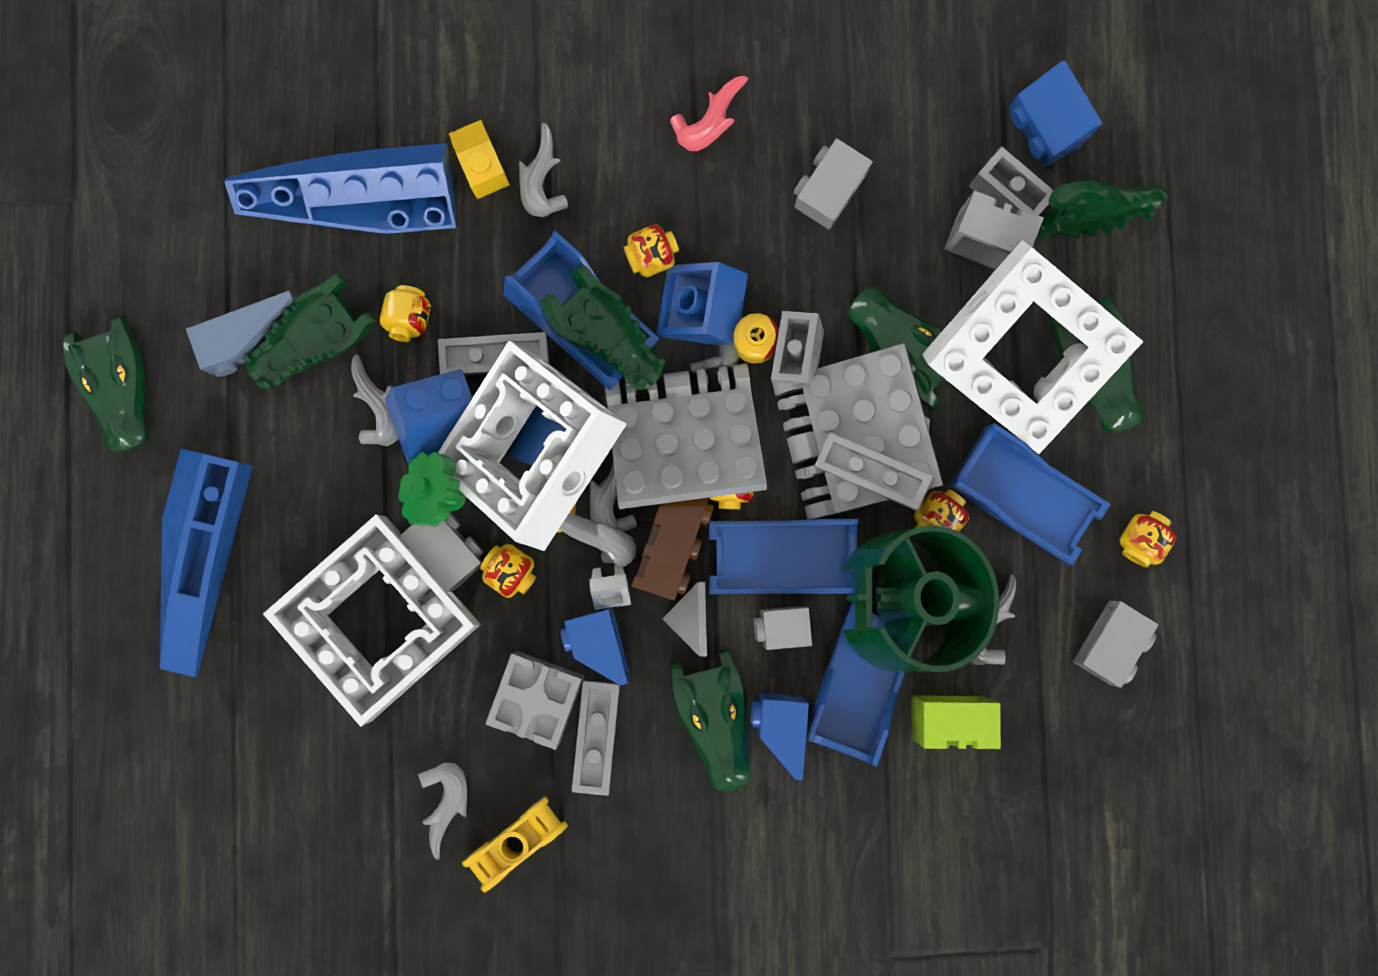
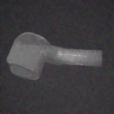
M733 344L719 345V357H712L690 364V368L693 373L696 370L710 367H733V365L738 363L739 356Z

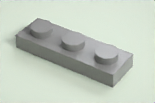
M545 332L438 339L440 374L462 369L464 376L488 374L508 341L531 351L549 364L548 335Z
M829 433L815 464V467L819 470L916 512L919 511L933 480L932 475L833 433Z
M583 681L572 792L609 795L620 685L617 683Z

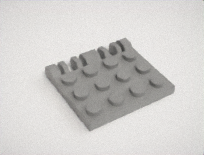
M904 343L818 368L809 385L772 382L775 396H783L801 390L804 392V394L779 400L777 402L779 410H790L807 404L810 416L787 420V422L783 423L784 430L792 431L813 426L814 431L787 438L793 464L818 458L829 433H833L932 475L933 480L929 489L944 486ZM815 465L795 471L797 479H808L821 473H825L827 486L809 488L801 493L803 501L831 495V500L804 507L808 520H815L889 500L819 470Z
M747 363L733 365L735 389L730 390L727 366L718 368V382L721 385V391L708 393V378L704 369L696 370L699 394L695 395L691 394L688 371L663 374L666 390L665 399H658L656 382L647 388L650 400L636 402L637 389L625 379L628 399L626 404H622L619 382L611 390L605 387L608 410L627 424L612 446L619 509L767 490Z

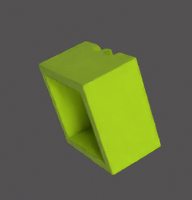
M911 695V739L923 748L947 749L951 745L958 749H966V745H972V748L1001 749L1000 702L985 696Z

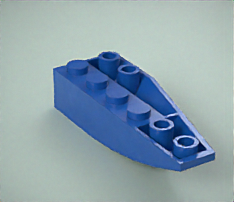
M447 143L336 154L259 169L227 177L224 180L234 213L238 215L383 234L456 228L457 225L454 176Z
M186 449L180 450L162 517L160 669L198 677L251 476L252 465Z

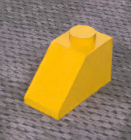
M481 120L449 133L456 155L477 199L510 186Z

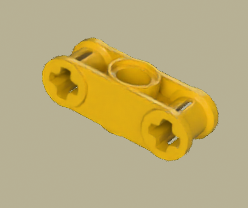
M546 796L525 811L513 824L490 842L484 843L462 862L465 868L470 867L482 883L481 890L484 893L499 883L522 861L540 847L550 843L568 827L566 822H560L547 805L549 800ZM517 837L523 844V850L520 852L512 851L507 845V838Z

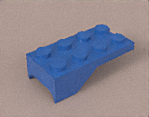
M554 231L548 242L514 275L506 276L503 295L608 390H611L622 379L623 375L600 358L562 337L553 328L540 306V300L547 294L554 295L562 304L578 289L571 273L580 264L586 266L598 280L583 255ZM631 313L630 316H631L632 320H638V319ZM638 320L640 322V330L646 334L645 344L652 348L658 342L659 337Z
M995 423L984 428L947 487L1068 565H1073L1081 553L1082 549L1076 546L1093 517L1097 520L1102 519L1111 505L1048 465L1027 443Z
M858 519L709 521V540H716L717 575L709 576L710 594H855V570H843V567L851 554L857 549Z
M851 601L807 721L806 740L853 756L877 767L889 734L897 693L905 672H890L877 668L865 661L852 648L843 633V630L855 629V602ZM872 613V628L884 627L886 622L880 616Z

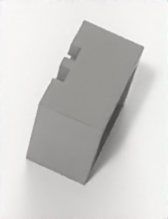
M974 190L959 210L944 249L996 270L1021 240L1033 247L1044 218L1025 210H1018L1016 214L1010 212L1013 205L1005 203L1002 207L998 208L996 207L997 201L995 198Z
M518 651L512 653L486 725L517 734L521 738H528L535 743L556 750L563 737L584 675Z

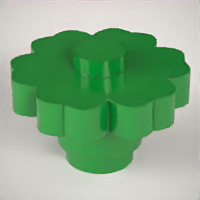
M422 452L417 458L411 460L408 469L409 474L404 475L400 482L398 498L404 503L402 515L407 518L410 524L422 527L426 525L436 527L441 521L448 518L449 512L459 510L466 501V496L459 490L460 480L454 476L456 464L447 455L437 452L432 454Z

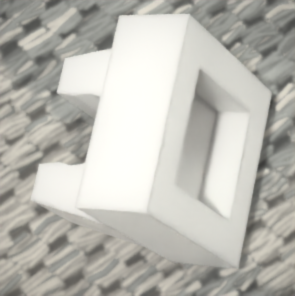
M614 566L615 575L602 577L600 568L593 569L592 579H589L595 610L631 605L628 582L622 566Z

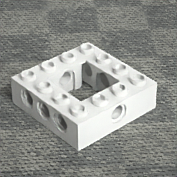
M1021 240L922 355L931 368L1019 439L1027 443L1035 452L1040 454L1143 341L1035 249ZM1033 301L1084 343L1070 346L1063 353L1065 357L1046 378L1042 376L1034 386V396L1038 401L1037 403L1030 399L1014 381L1011 380L1009 382L986 358L983 359Z
M508 341L438 453L447 455L450 460L455 462L456 471L454 476L460 480L459 490L515 542L545 551L627 424L538 355ZM537 405L544 410L542 415L561 424L567 430L565 432L555 431L547 437L543 443L545 447L530 471L526 470L521 480H519L500 464V461Z
M375 515L263 613L360 727L373 721L481 625L453 592H447L401 540L399 537L401 533L386 516ZM380 570L385 575L382 579L387 584H392L409 603L407 605L408 609L411 612L416 611L427 624L423 628L408 634L405 637L406 642L388 657L381 658L372 667L328 615Z

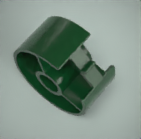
M928 525L873 537L861 544L851 554L843 567V570H855V595L847 596V601L855 602V629L843 630V633L857 654L877 668L898 673L947 672L955 670L977 658L988 645L994 633L999 614V590L994 571L981 549L967 536L954 529ZM911 542L929 551L941 564L945 573L938 571L926 573ZM878 566L885 582L880 587H876V610L886 624L884 627L872 628V567ZM951 622L945 640L933 655L922 662H918L910 657L925 626Z

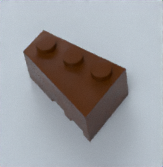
M709 497L660 504L632 587L675 601L677 593L685 594L691 574L684 572L688 559L696 561L702 543L701 539L696 538L700 524L708 525L714 505L708 504Z

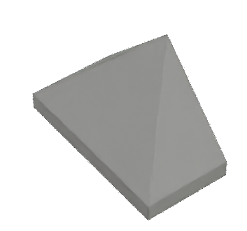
M697 582L668 612L663 620L699 656H707L705 582Z

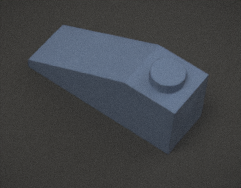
M286 291L187 328L186 331L200 370L212 375L215 374L216 377L226 376L237 371L236 366L244 364V356L250 354L261 343L265 342V334L271 330L272 324L283 317V310L290 306L297 296L290 291Z

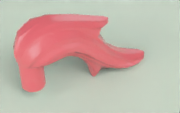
M746 76L736 77L726 83L717 94L714 95L709 92V108L699 122L688 126L682 114L673 116L670 122L677 135L678 143L688 151H699L710 145L734 123V119H726L727 108L732 98L744 86L748 78Z

